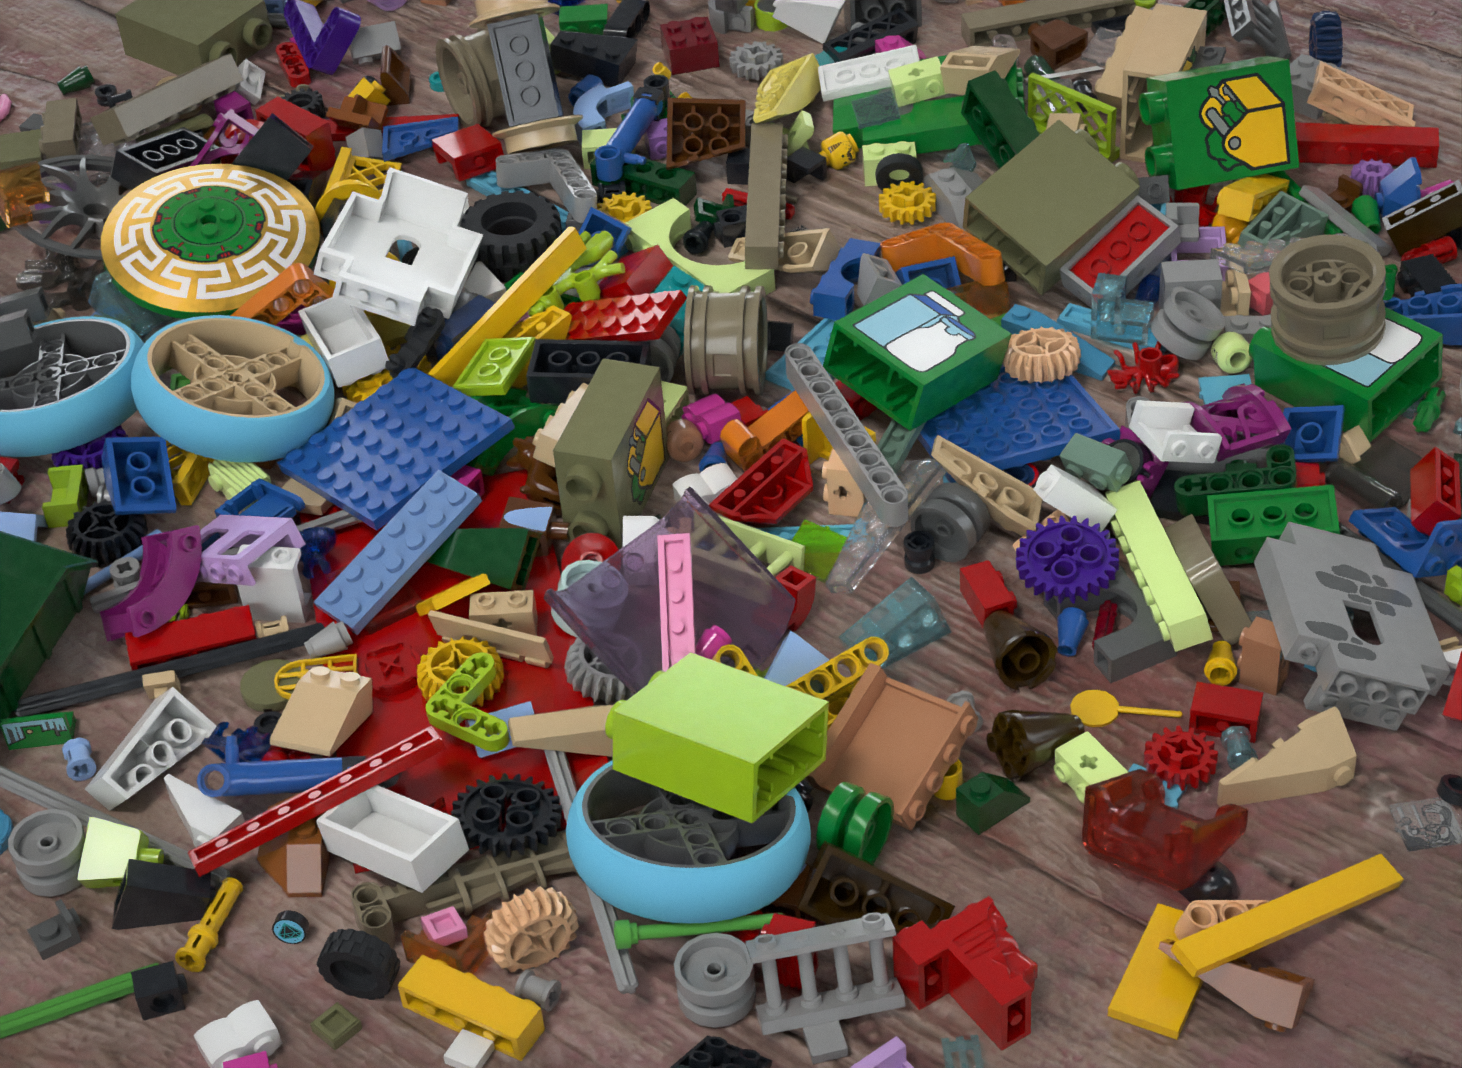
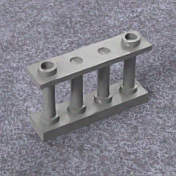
M869 913L859 919L779 935L762 934L753 940L745 941L752 964L760 962L762 964L767 1002L755 1005L762 1034L768 1035L906 1007L904 993L897 978H888L883 938L896 936L895 927L888 913ZM869 941L874 980L869 983L853 985L847 945ZM833 948L838 987L835 990L819 993L816 987L812 952ZM797 955L803 994L800 997L783 1000L781 998L776 959Z

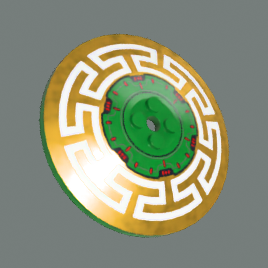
M203 164L184 167L163 173L142 183L123 197L113 208L104 224L101 235V252L104 267L116 288L141 307L161 315L180 319L211 315L230 316L290 265L303 263L312 270L321 244L318 217L313 206L300 190L272 173L234 164Z

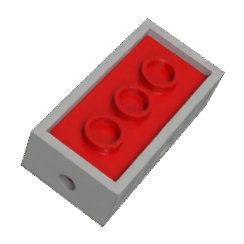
M1137 195L1059 269L1063 286L1093 310L1107 314L1181 243L1179 226Z

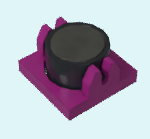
M1122 425L1119 440L1115 441L1107 438L1101 443L1124 451L1133 467L1130 478L1122 486L1140 481L1150 499L1169 461H1161L1131 429Z

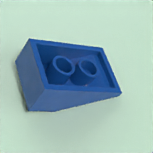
M162 437L105 438L101 459L104 480L115 515L176 513L177 509L166 440Z

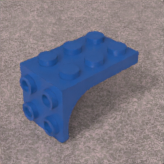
M1396 507L1353 510L1349 518V522L1358 529L1359 534L1373 541L1379 547L1380 552L1390 556L1400 565L1401 570L1413 574L1415 578L1447 575V571L1456 565L1462 568V519L1437 523L1429 536L1426 533L1423 534L1417 531L1411 524V519Z

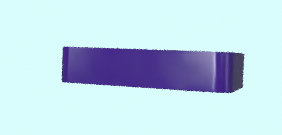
M287 0L284 7V17L307 67L327 75H333L360 28V15L335 7L323 25L315 6L301 0Z

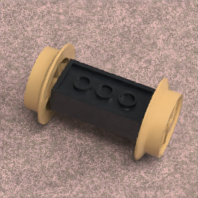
M475 0L478 17L469 23V27L488 28L510 127L493 133V137L504 140L507 154L545 150L578 141L575 125L583 119V115H563L543 16L560 10V6L549 3L548 0Z

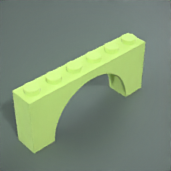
M674 198L626 222L632 228L625 241L628 250L636 253L658 244L673 266L681 269L704 285H711L714 291L734 293L735 291H740L742 286H749L751 291H755L756 286H763L767 295L776 290L774 269H745V261L728 265L701 264L677 253L674 246L691 229L690 209Z

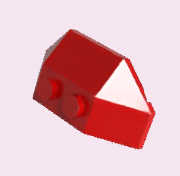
M782 438L709 504V509L733 521L752 526L777 524L813 491L807 449Z

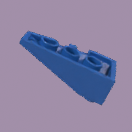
M1462 284L1441 286L1440 292L1425 295L1424 290L1414 292V297L1400 300L1396 297L1384 300L1386 308L1442 333L1443 344L1462 346Z

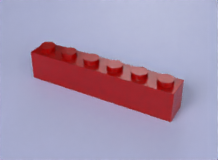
M1295 122L1300 163L1355 165L1359 164L1360 160L1370 161L1372 158L1374 161L1382 160L1383 163H1390L1391 166H1400L1410 157H1416L1419 167L1437 168L1439 128Z

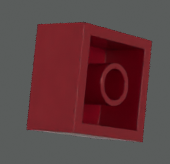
M694 17L690 20L670 21L667 24L660 25L662 51L671 75L720 67L718 41L708 17Z

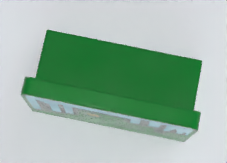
M73 711L1 719L0 727L9 750L65 744L70 739H74L76 718Z

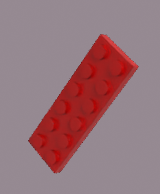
M681 290L572 302L563 309L572 316L566 340H657L664 333L687 297Z

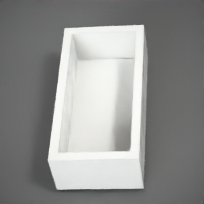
M331 297L298 311L308 339L325 361L332 379L338 388L351 385L365 376L378 374L386 368L385 363L389 359L382 340L362 309L333 300Z
M378 785L333 807L316 820L327 851L421 893L469 850L458 818Z

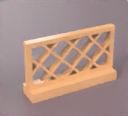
M1320 61L1316 69L1313 89L1307 99V103L1355 125L1415 127V121L1412 120L1413 104Z

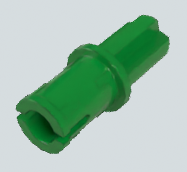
M1439 387L1430 388L1426 393L1424 401L1418 404L1417 415L1413 421V425L1416 427L1415 431L1418 433L1421 431L1428 432L1434 420L1438 419L1441 414L1440 407L1446 398V394L1442 390L1439 396H1437Z

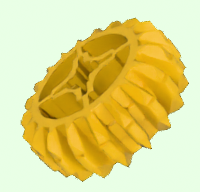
M463 635L460 640H453L450 637L449 642L443 643L438 641L437 648H428L427 655H422L420 664L417 665V683L425 701H428L471 655L481 652L488 653L493 657L496 666V676L470 706L479 705L482 707L484 699L493 700L494 693L500 692V686L504 678L503 662L495 647H490L487 640L479 642L477 637L467 640ZM460 686L453 692L461 694L468 691L469 687Z

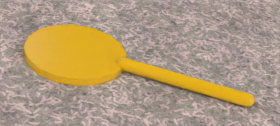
M1086 690L1078 693L1070 704L1071 715H1077L1082 720L1083 725L1089 727L1109 725L1117 719L1119 713L1177 718L1183 715L1181 711L1119 706L1118 701L1113 695L1101 690Z

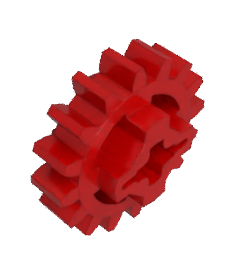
M1176 726L1174 732L1165 727L1163 728L1162 736L1153 733L1152 741H1146L1143 764L1147 765L1146 773L1148 775L1155 774L1156 783L1165 780L1167 781L1168 789H1171L1174 784H1178L1181 791H1185L1186 784H1191L1196 789L1199 787V780L1208 783L1210 781V774L1215 775L1218 751L1214 750V741H1206V733L1203 732L1195 735L1193 727H1190L1187 732L1182 731L1181 726Z

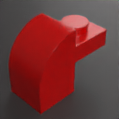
M790 565L774 577L772 601L767 606L762 605L752 613L751 624L776 636L785 629L795 632L803 624L811 610L815 596L816 577Z

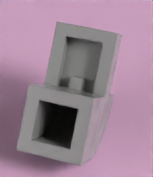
M708 0L709 21L714 31L721 34H726L728 30L753 31L754 13L752 6H744L738 14L716 10L715 0Z

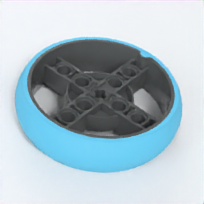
M95 316L70 317L35 325L37 336L33 343L0 351V455L8 457H33L68 450L108 433L131 417L138 410L131 390V372L135 358L144 345L141 338L131 328L117 320Z
M612 760L596 770L577 792L568 814L566 840L570 858L579 876L601 899L618 909L643 918L690 924L718 922L744 916L769 905L779 898L796 880L806 861L811 842V830L806 807L795 787L754 823H749L613 770ZM646 805L638 815L615 818L628 810ZM768 844L752 854L728 861L734 855L737 848Z

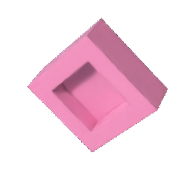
M454 906L421 917L422 929L435 950L468 938L467 927Z

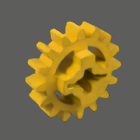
M900 181V185L897 186L892 183L890 184V189L883 188V194H879V212L882 213L883 218L890 217L891 223L899 220L900 225H903L905 222L913 225L915 220L924 222V216L931 218L932 212L936 211V194L932 193L931 187L924 188V183L915 185L914 181L910 183Z
M622 192L619 195L612 194L611 199L603 198V203L597 204V210L607 213L624 223L652 209L650 200L645 201V196L643 195L637 198L634 192L630 196H627L626 192Z

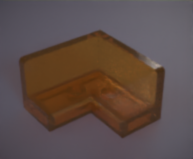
M34 161L0 170V217L7 228L34 221L32 211L28 206L50 201L49 191L41 181L38 162Z
M491 908L483 919L472 915L465 924L468 938L447 946H442L429 940L423 929L418 935L405 930L401 934V940L406 961L415 964L423 954L434 960L440 959L450 967L463 973L474 974L489 955L483 932L487 929L486 922L493 918L492 911L495 909Z

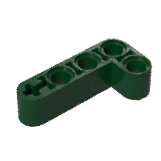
M1285 444L1270 447L1266 453L1267 467L1187 475L1179 478L1174 485L1178 512L1184 516L1190 514L1193 516L1209 515L1208 495L1298 488L1294 450Z

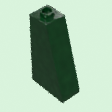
M526 528L456 529L426 562L471 577L484 573L492 584L511 590L522 591L526 588L542 533Z

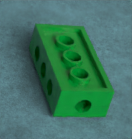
M1334 485L1207 496L1211 548L1220 566L1254 563L1266 538L1270 537L1279 540L1288 522L1340 534Z

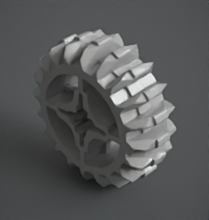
M596 630L593 636L585 633L582 639L576 638L573 645L567 651L564 665L567 682L573 685V691H581L583 698L592 697L594 703L602 700L607 705L610 701H627L648 685L652 670L649 653L643 651L642 644H634L633 638H623L622 633L612 635L609 630L606 634H601Z

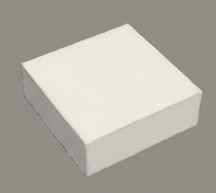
M462 1029L444 1054L445 1064L455 1068H482L495 1049L494 1042Z

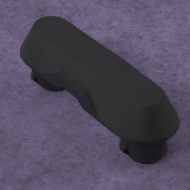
M431 307L422 309L423 313L418 315L419 323L408 343L404 344L397 354H392L389 357L390 360L385 363V367L389 370L392 378H396L405 369L418 366L445 327V320L441 310L432 309Z

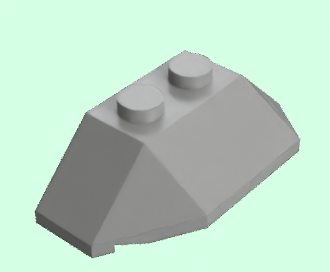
M954 167L941 169L938 172L925 176L922 183H924V188L931 187L932 193L936 194V210L946 222L952 223L966 231L963 228L965 197L981 185L983 180L977 173Z

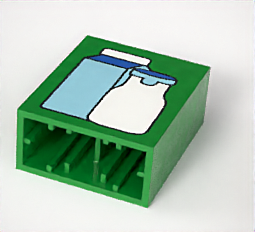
M922 274L835 321L823 367L832 376L906 429L912 431L997 380L1012 334L1002 328L997 322L989 319L958 298L954 293Z
M1385 307L1386 329L1383 339L1374 350L1355 361L1339 365H1315L1295 360L1283 353L1275 344L1271 328L1267 326L1260 328L1253 336L1249 345V356L1254 359L1256 386L1295 407L1344 405L1345 412L1342 431L1346 432L1359 425L1370 443L1442 378L1443 334Z

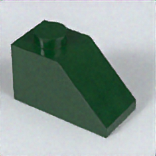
M985 772L979 773L956 788V816L978 835L1030 802V797L1008 778Z

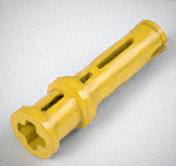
M226 877L222 881V885L200 923L192 926L188 931L186 944L178 949L175 954V960L182 968L191 972H200L204 969L207 954L218 944L219 937L217 933L228 917L238 896L243 891V885L237 879Z

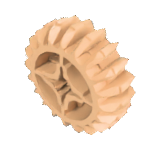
M1041 326L1039 329L1031 327L1028 331L1021 330L1019 334L1011 335L1003 365L1005 371L1010 374V377L1018 378V381L1027 380L1030 384L1032 382L1042 383L1044 381L1052 383L1055 379L1062 380L1064 376L1072 375V372L1078 369L1081 349L1079 348L1077 337H1074L1071 332H1065L1062 328L1056 330L1054 327L1043 328Z
M539 886L534 892H531L527 888L524 894L520 896L514 894L511 901L502 902L500 910L492 911L493 918L486 922L487 929L483 934L487 951L501 969L507 968L510 972H515L520 968L525 971L531 967L536 968L539 965L548 963L554 957L559 958L562 950L570 948L569 941L577 937L575 931L579 928L578 917L574 906L561 891L556 892L553 887L544 890Z

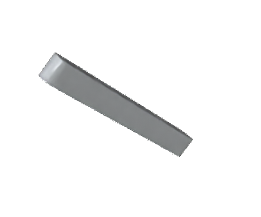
M795 343L788 346L785 350L788 380L881 522L890 527H898L905 524L909 517L906 488L812 349L803 343Z

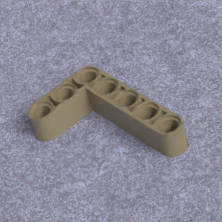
M1190 514L1164 529L1190 582L1222 638L1232 646L1239 642L1244 627L1249 628L1252 622L1225 576L1194 516Z

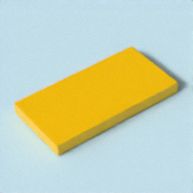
M1160 903L1157 904L1111 1000L1107 1016L1178 1040L1204 981L1198 976L1193 978L1184 966L1158 948L1160 941L1166 939L1179 940L1175 934V925L1184 911Z

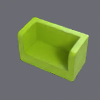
M83 464L51 467L48 469V476L53 490L51 502H45L42 505L48 528L68 527V521L74 519V513L82 512V507L87 506L89 485Z

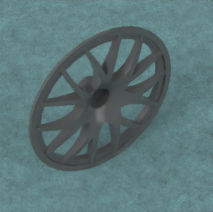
M101 155L59 156L36 162L17 172L5 185L2 193V209L11 226L31 242L64 255L103 260L101 250L79 247L88 238L101 239L103 227L109 214L118 202L126 196L122 194L129 190V188L123 187L121 183L111 178L115 157ZM86 170L110 172L111 174L108 181L97 188L89 181ZM70 171H79V176L70 173ZM53 175L67 184L71 190L63 189L40 179ZM28 186L39 191L22 194ZM42 203L55 207L20 214L17 204ZM28 221H51L42 235L26 223ZM73 224L82 228L70 246L49 239L55 231L63 226Z

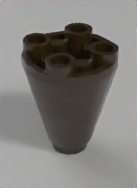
M1007 710L998 713L995 717L992 732L987 734L986 742L989 750L995 752L1005 776L1012 778L1027 775L1055 758L1056 748L1085 733L1082 720L1077 715Z

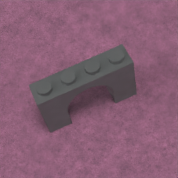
M42 286L0 297V351L30 344L35 340L37 332L33 323L47 319L51 312Z
M1119 566V570L1116 571V579L1109 580V588L1100 587L1099 596L1089 592L1088 601L1083 600L1081 596H1076L1074 604L1071 603L1069 597H1065L1062 603H1058V596H1053L1047 601L1044 592V606L1056 620L1065 608H1079L1088 613L1099 610L1100 605L1104 604L1105 600H1111L1112 603L1118 605V613L1125 615L1132 621L1126 628L1094 640V664L1110 683L1177 656V652H1175L1170 640L1164 642L1158 623L1156 624L1153 619L1150 606H1147L1142 590L1131 581L1122 566Z

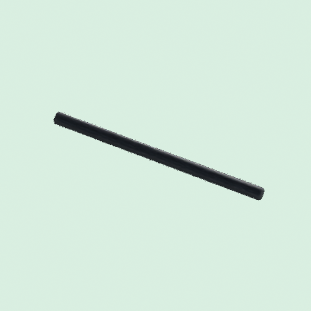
M316 623L22 698L17 702L18 707L15 712L18 717L32 716L142 688V675L175 670L177 677L181 678L305 646L304 642L308 641L325 627L323 623Z

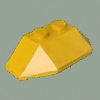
M552 305L546 308L545 312L536 313L520 321L502 338L535 337L536 339L566 340L572 316L569 312ZM530 359L512 386L522 388L527 385L526 375Z

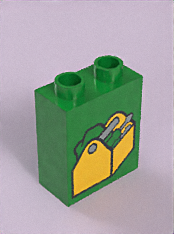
M1264 56L1146 78L1148 92L1140 94L1139 111L1143 123L1152 126L1154 146L1147 147L1145 150V166L1149 177L1168 175L1169 188L1181 190L1299 168L1289 59Z

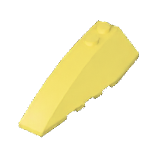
M813 53L771 69L757 88L758 95H756L757 102H755L756 109H754L753 116L755 124L777 120L801 110L815 100V96L821 91L818 74L819 64Z

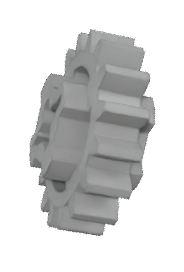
M754 41L752 45L744 43L743 47L737 46L736 51H731V57H729L730 68H732V73H737L739 78L746 76V80H759L760 77L765 78L771 69L783 65V53H781L780 48H775V44L768 46L765 41Z

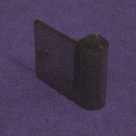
M1384 436L1360 456V461L1352 464L1341 457L1338 461H1330L1324 469L1325 483L1334 485V489L1366 509L1396 507L1400 510L1411 499L1410 469L1422 457L1389 437Z

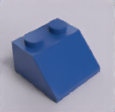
M955 256L901 267L895 272L902 285L924 274L965 302Z

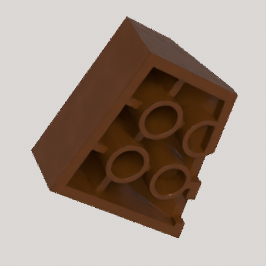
M668 98L666 170L745 149L746 100Z

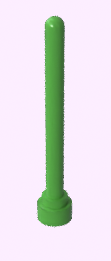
M774 913L740 916L718 922L690 924L662 923L637 926L636 922L630 923L629 919L615 920V945L617 950L629 949L632 944H638V940L762 929L765 923L770 924Z

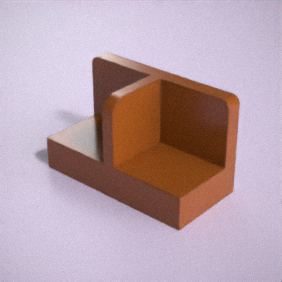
M356 94L354 98L345 96L340 109L329 107L326 117L336 125L355 130L361 128L381 130L389 108L386 105L367 101L361 95Z

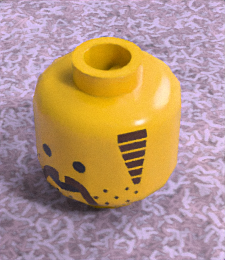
M837 132L821 142L822 151L818 154L826 157L827 166L830 165L833 169L839 170L856 160V153L859 152V149L850 133L846 135L844 132Z

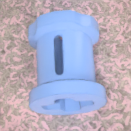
M80 737L68 740L62 747L64 758L68 761L66 766L67 775L76 781H84L91 778L96 772V763L90 756L92 753L90 742Z

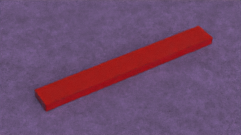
M430 726L188 852L190 860L198 876L201 877L445 750L446 747L433 726Z

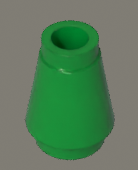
M1362 195L1356 198L1352 203L1351 212L1353 216L1372 232L1378 234L1381 231L1377 200L1373 199L1370 195Z

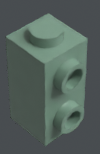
M1076 432L1059 455L1065 467V472L1079 479L1082 478L1090 481L1092 485L1101 490L1107 488L1118 492L1122 484L1128 481L1133 470L1124 451Z

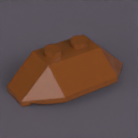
M302 792L296 793V794H294V795H292V796H290V797H288V798H286V799H284V800H282V801H279V802H277V803H275V804L269 806L267 810H269V809H271V808H273V807H275V806H277V805H279V804H281V803H283V802H285V801L291 799L292 797H294V796H296V795H298V794H300V793H302ZM324 813L259 846L258 863L288 897L323 896L331 852L327 851L316 820Z

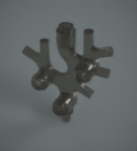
M46 248L45 259L25 261L26 270L37 271H23L18 273L16 277L17 288L22 289V291L42 286L43 291H47L62 283L69 282L65 292H44L47 302L50 303V310L72 305V308L76 311H85L93 306L94 302L91 292L97 289L105 288V292L110 295L121 293L110 280L103 260H97L93 265L82 268L78 257L61 253L56 254V252Z

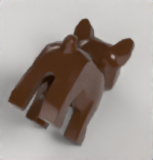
M527 436L524 440L514 438L513 444L518 449L517 454L509 458L506 465L515 469L525 468L527 470V480L525 486L520 487V492L526 494L529 500L552 504L555 507L556 515L562 516L555 467L533 458L536 447L532 444L534 437Z

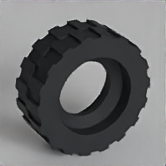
M348 928L347 930L338 929L337 932L333 931L330 933L316 964L320 975L324 977L327 983L333 985L335 989L349 996L375 1000V998H384L385 994L388 995L401 966L399 965L401 961L397 957L396 951L392 950L389 947L390 945L380 940L379 937L370 935L365 931Z

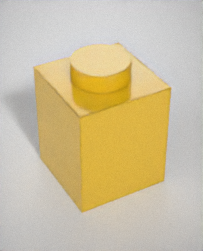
M364 77L348 95L354 98L358 94L367 101L387 105L391 101L384 94L386 89L376 80L371 83Z

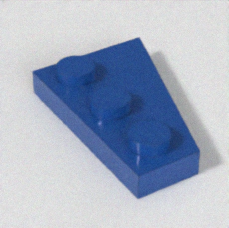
M458 116L383 126L382 155L384 162L433 147L432 139L460 130Z

